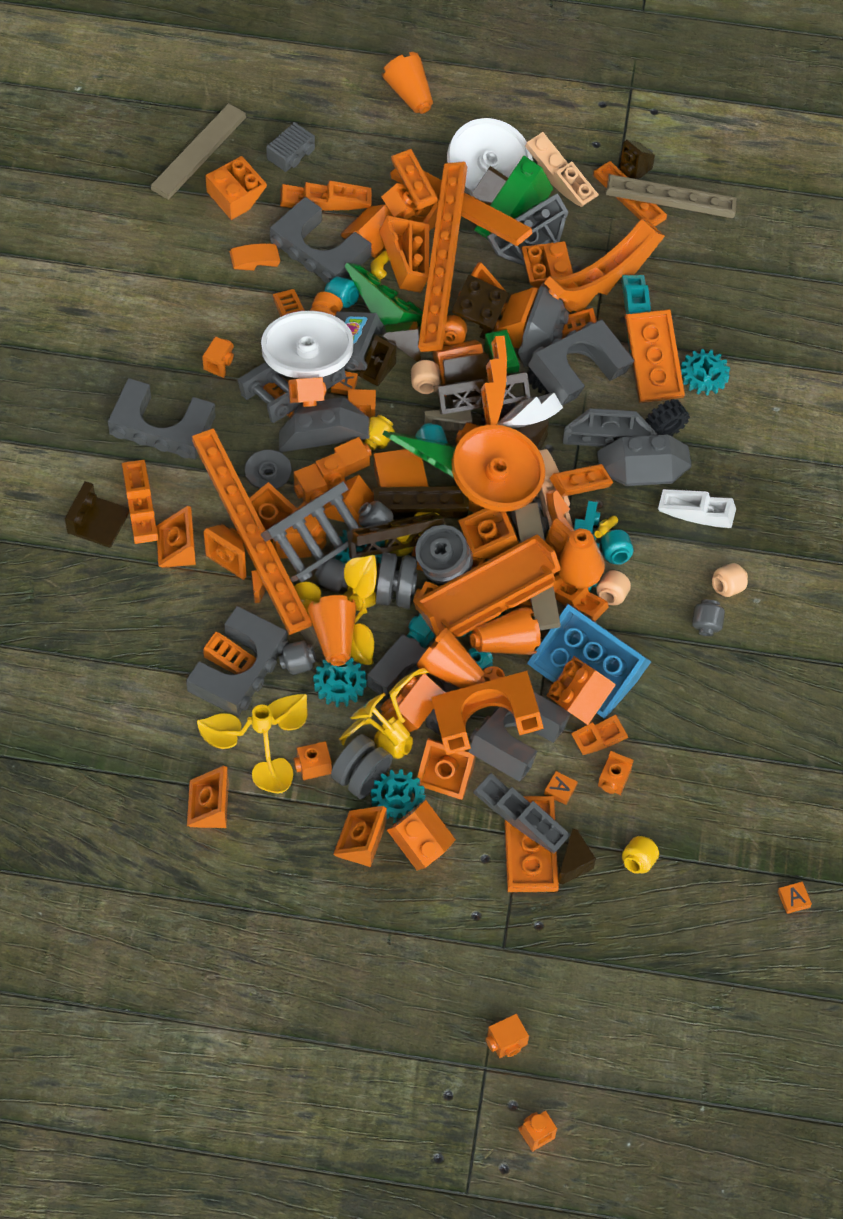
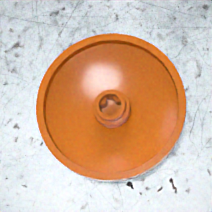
M484 425L472 429L461 438L453 453L452 472L458 487L471 501L486 509L506 512L521 509L536 498L544 483L545 464L536 445L521 432L502 425Z

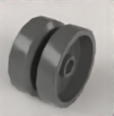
M448 525L433 526L426 530L417 541L415 548L416 559L427 579L434 584L444 585L471 570L473 565L472 551L463 534L456 528Z
M384 552L379 571L376 604L389 606L394 592H396L398 608L410 609L417 583V559L415 556L405 555L401 560L399 570L397 569L398 558L396 554Z
M359 735L346 746L336 760L331 771V778L341 786L349 785V792L358 799H363L371 793V789H375L374 781L381 782V774L386 775L393 756L382 747L375 749L374 741L366 735Z

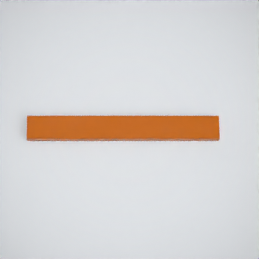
M396 168L390 172L393 180L404 184ZM423 170L436 196L439 198L442 180ZM464 192L461 216L515 246L521 244L532 234V229L527 225Z

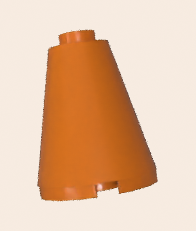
M409 52L410 56L405 58L402 54L391 60L384 67L385 73H382V77L415 113L424 114L431 109L433 100L421 57L416 52Z
M587 529L574 530L558 558L561 568L558 571V575L567 585L569 583L574 585L575 588H588L599 582L600 577L604 573L605 562L592 533Z
M344 595L324 596L319 598V603L314 605L312 601L309 604L308 614L326 661L333 666H341L350 659L356 603L354 599H352V602L348 601L347 596Z
M520 607L474 628L472 634H470V644L478 652L519 655L536 654L535 647L540 646L539 623L537 619H532L530 615L534 613L532 609Z
M444 628L436 637L434 643L429 646L416 665L420 669L425 668L429 674L459 688H465L486 681L483 678L485 672L447 628Z

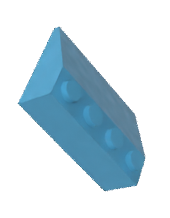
M568 604L559 616L561 627L550 629L537 648V653L532 655L527 664L553 683L559 678L564 666L573 656L595 669L616 684L597 711L598 715L606 719L637 683L651 661Z

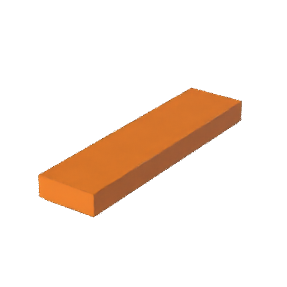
M611 161L594 170L593 174L606 188L609 174L627 177ZM616 197L639 220L643 219L657 226L667 218V214L656 204Z

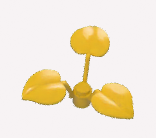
M375 555L353 558L346 563L344 568L345 582L349 587L353 588V593L347 597V600L352 602V599H354L356 610L360 611L355 616V623L363 614L367 613L366 608L376 604V593L374 592L377 575ZM305 581L294 586L307 613L308 606L312 601L314 605L320 602L321 590L316 584ZM361 623L354 624L350 658H353L355 662L360 664H374L373 634L366 625Z
M425 668L418 669L402 678L390 690L389 694L398 718L397 720L394 716L386 720L375 708L377 703L386 695L382 693L368 701L365 706L359 708L350 717L351 720H358L339 738L340 743L344 746L348 736L361 726L371 724L381 731L395 747L403 742L411 734L402 724L405 720L401 715L396 696L401 688L414 676L429 672ZM372 712L383 723L382 726L370 718L373 716Z
M291 695L275 700L268 706H255L252 710V717L247 718V722L242 729L240 720L236 716L227 713L216 714L206 719L197 720V726L204 740L211 746L219 749L234 747L237 744L238 736H243L250 725H252L256 732L263 733L267 762H260L253 768L252 779L255 785L264 791L276 794L283 793L292 784L293 769L284 758H277L271 761L268 730L277 723L281 729L288 731L302 727L307 720V695Z

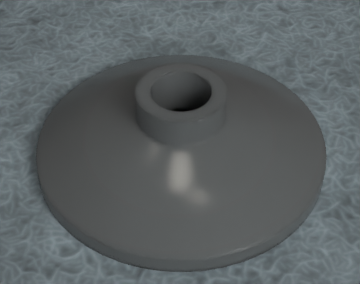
M275 450L258 451L245 464L247 480L258 489H261L268 482L275 489H278L285 485L291 476L292 470L289 459L281 452Z

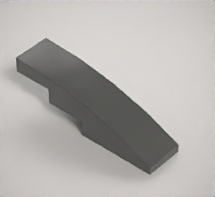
M492 773L473 792L512 826L553 854L570 836L561 825L534 801L532 803L528 802L513 787L507 788Z

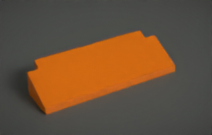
M537 534L413 602L436 637L444 628L450 630L455 637H460L494 619L505 610L516 607L552 587L556 583L553 574L560 571L561 568L555 550Z

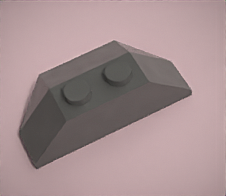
M558 193L514 218L532 229V234L521 244L515 246L493 233L489 234L487 239L498 257L523 266L525 265L521 250L523 246L560 242L568 210Z
M544 282L539 288L524 331L523 342L518 351L524 367H529L528 364L533 357L532 353L536 349L548 347L555 339L560 338L562 340L564 325L569 320V313L566 311L563 301L560 298L559 300L554 298L548 292L549 288Z
M345 397L316 401L317 406L303 407V403L299 404L279 431V451L287 452L349 442L357 437H360L361 440L369 439V417Z
M590 408L564 428L563 444L605 447L622 437L657 435V433L637 411Z
M670 435L622 437L597 451L598 465L602 464L611 479L625 486L672 484L691 468L688 445Z

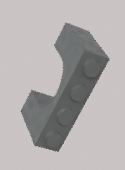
M304 197L270 227V242L275 244L278 249L280 248L286 252L291 259L297 260L304 265L309 272H314L321 277L326 284L337 276L346 279L350 277L345 268L346 263L362 266L371 258V243L356 232L352 233L338 247L331 250H316L308 246L304 242V238L322 222V208L307 197Z
M600 320L594 324L589 322L578 332L573 330L562 340L560 338L555 339L546 348L539 347L532 353L533 357L528 366L548 392L555 393L563 406L577 399L585 387L569 366L567 361L568 354L578 353L589 357L597 364L609 381L625 374L633 364L634 359L604 321Z
M128 378L108 420L109 434L118 439L134 441L138 445L151 446L162 452L168 451L178 454L182 458L196 460L198 452L192 442V436L210 430L216 416L215 403L193 397L183 419L179 423L167 428L153 427L142 418L151 399L150 384Z
M236 606L224 624L225 636L251 649L257 657L255 663L243 673L229 675L221 673L199 661L186 682L189 693L239 717L243 710L246 711L252 701V695L255 691H260L264 684V677L267 673H271L277 663L276 659L282 654L283 647L289 644V642L287 641L286 630Z
M402 634L367 675V687L379 695L385 693L384 698L387 699L390 696V690L402 678L420 669L416 665L426 652V649L421 647L417 640ZM425 673L437 679L445 692L461 689L438 677ZM433 709L426 718V726L441 736L435 710Z
M534 692L544 728L534 732L554 743L565 730L571 713ZM496 706L492 716L488 715L484 719L481 728H476L471 734L469 741L472 743L469 753L520 782L531 770L538 751L517 740L507 732L506 727L517 726L515 718L508 709Z

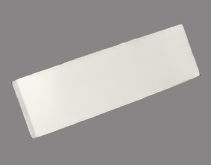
M555 393L538 398L533 397L521 401L497 425L512 429L524 427L548 419L563 407Z
M663 489L658 507L660 512L679 519L723 528H732L736 512L733 498L710 497L709 493L705 491Z

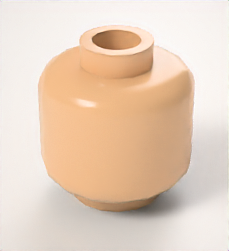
M421 360L412 366L411 383L416 391L422 394H430L434 392L433 386L441 384L440 370L437 363L430 360Z
M727 564L718 568L713 574L712 586L717 593L724 597L736 595L747 587V572L739 564Z
M610 570L602 576L596 587V593L598 597L606 600L608 605H619L630 591L631 583L629 578L622 572Z

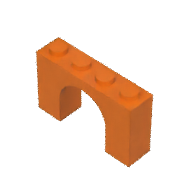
M527 671L431 697L446 755L471 749L466 732V723L473 713L485 707L499 706L508 709L515 718L519 735L544 729Z

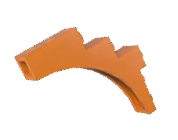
M641 219L632 231L601 259L585 269L568 276H549L544 284L549 288L548 292L558 300L560 298L563 301L566 310L571 313L573 311H583L598 293L608 295L622 275H635L665 235L650 222Z

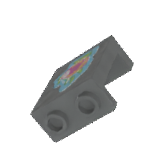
M337 312L335 317L342 320L350 328L353 335V353L350 360L345 364L344 369L353 371L366 370L367 364L364 360V355L373 334H382V327L384 325L377 313Z

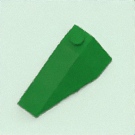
M523 155L490 206L514 219L546 200L553 187L542 167ZM478 225L474 229V231L486 239L491 234L490 231Z
M346 263L345 268L371 313H377L383 325L417 321V326H421L423 311L410 300L406 302L398 298L399 292L385 285H380L382 281L362 266Z
M384 430L382 435L454 478L452 457L456 446Z

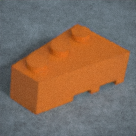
M387 215L379 232L399 289L421 293L428 281L429 224Z

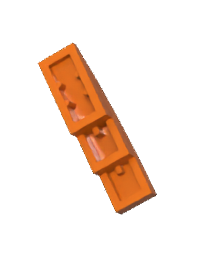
M329 181L327 186L306 182L304 188L282 184L281 207L293 208L304 197L317 204L323 211L369 208L372 205V190L369 187Z
M505 335L495 336L491 343L494 359L490 360L486 365L488 383H484L480 389L486 425H497L503 406L507 374Z
M145 460L122 463L134 542L139 544L158 541Z
M558 572L553 574L556 581L553 587L555 598L558 602L565 606L568 604L573 606L594 622L609 608L606 600L590 593L588 588L579 589L569 583L567 585L559 577Z

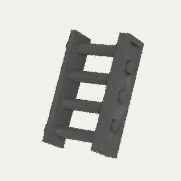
M265 362L237 380L241 396L246 400L254 395L259 396L267 404L270 421L275 423L294 411L303 402L290 403L289 383L282 378L285 375L278 373ZM344 366L338 371L323 377L326 390L346 378ZM270 382L275 383L286 393L275 399L263 387Z
M344 481L261 533L265 542L272 538L275 542L278 541L297 571V574L290 578L291 582L299 579L302 583L313 576L312 570L348 548V541L342 542L323 512L325 504L330 502L331 505H335L350 530L360 528L342 500L344 498L342 493L349 490ZM310 514L312 517H316L335 547L334 550L326 555L323 554L304 524L306 523L304 518ZM291 526L294 530L297 529L316 559L314 563L306 568L285 536L287 535L285 530Z

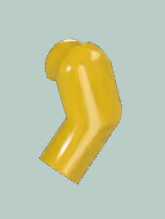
M383 251L370 264L371 273L380 280L387 275L383 268L390 261L386 251Z

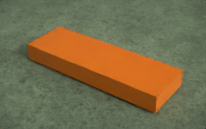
M412 149L391 156L392 163L417 210L437 203L438 198Z
M602 464L554 473L549 478L561 497L608 488L613 484L612 479Z

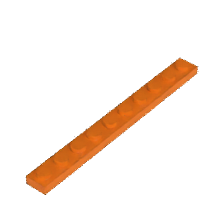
M466 162L444 164L418 344L421 352L443 350L468 168Z
M214 428L192 436V442L289 635L312 627L311 619L271 540L265 542L261 536L265 529Z

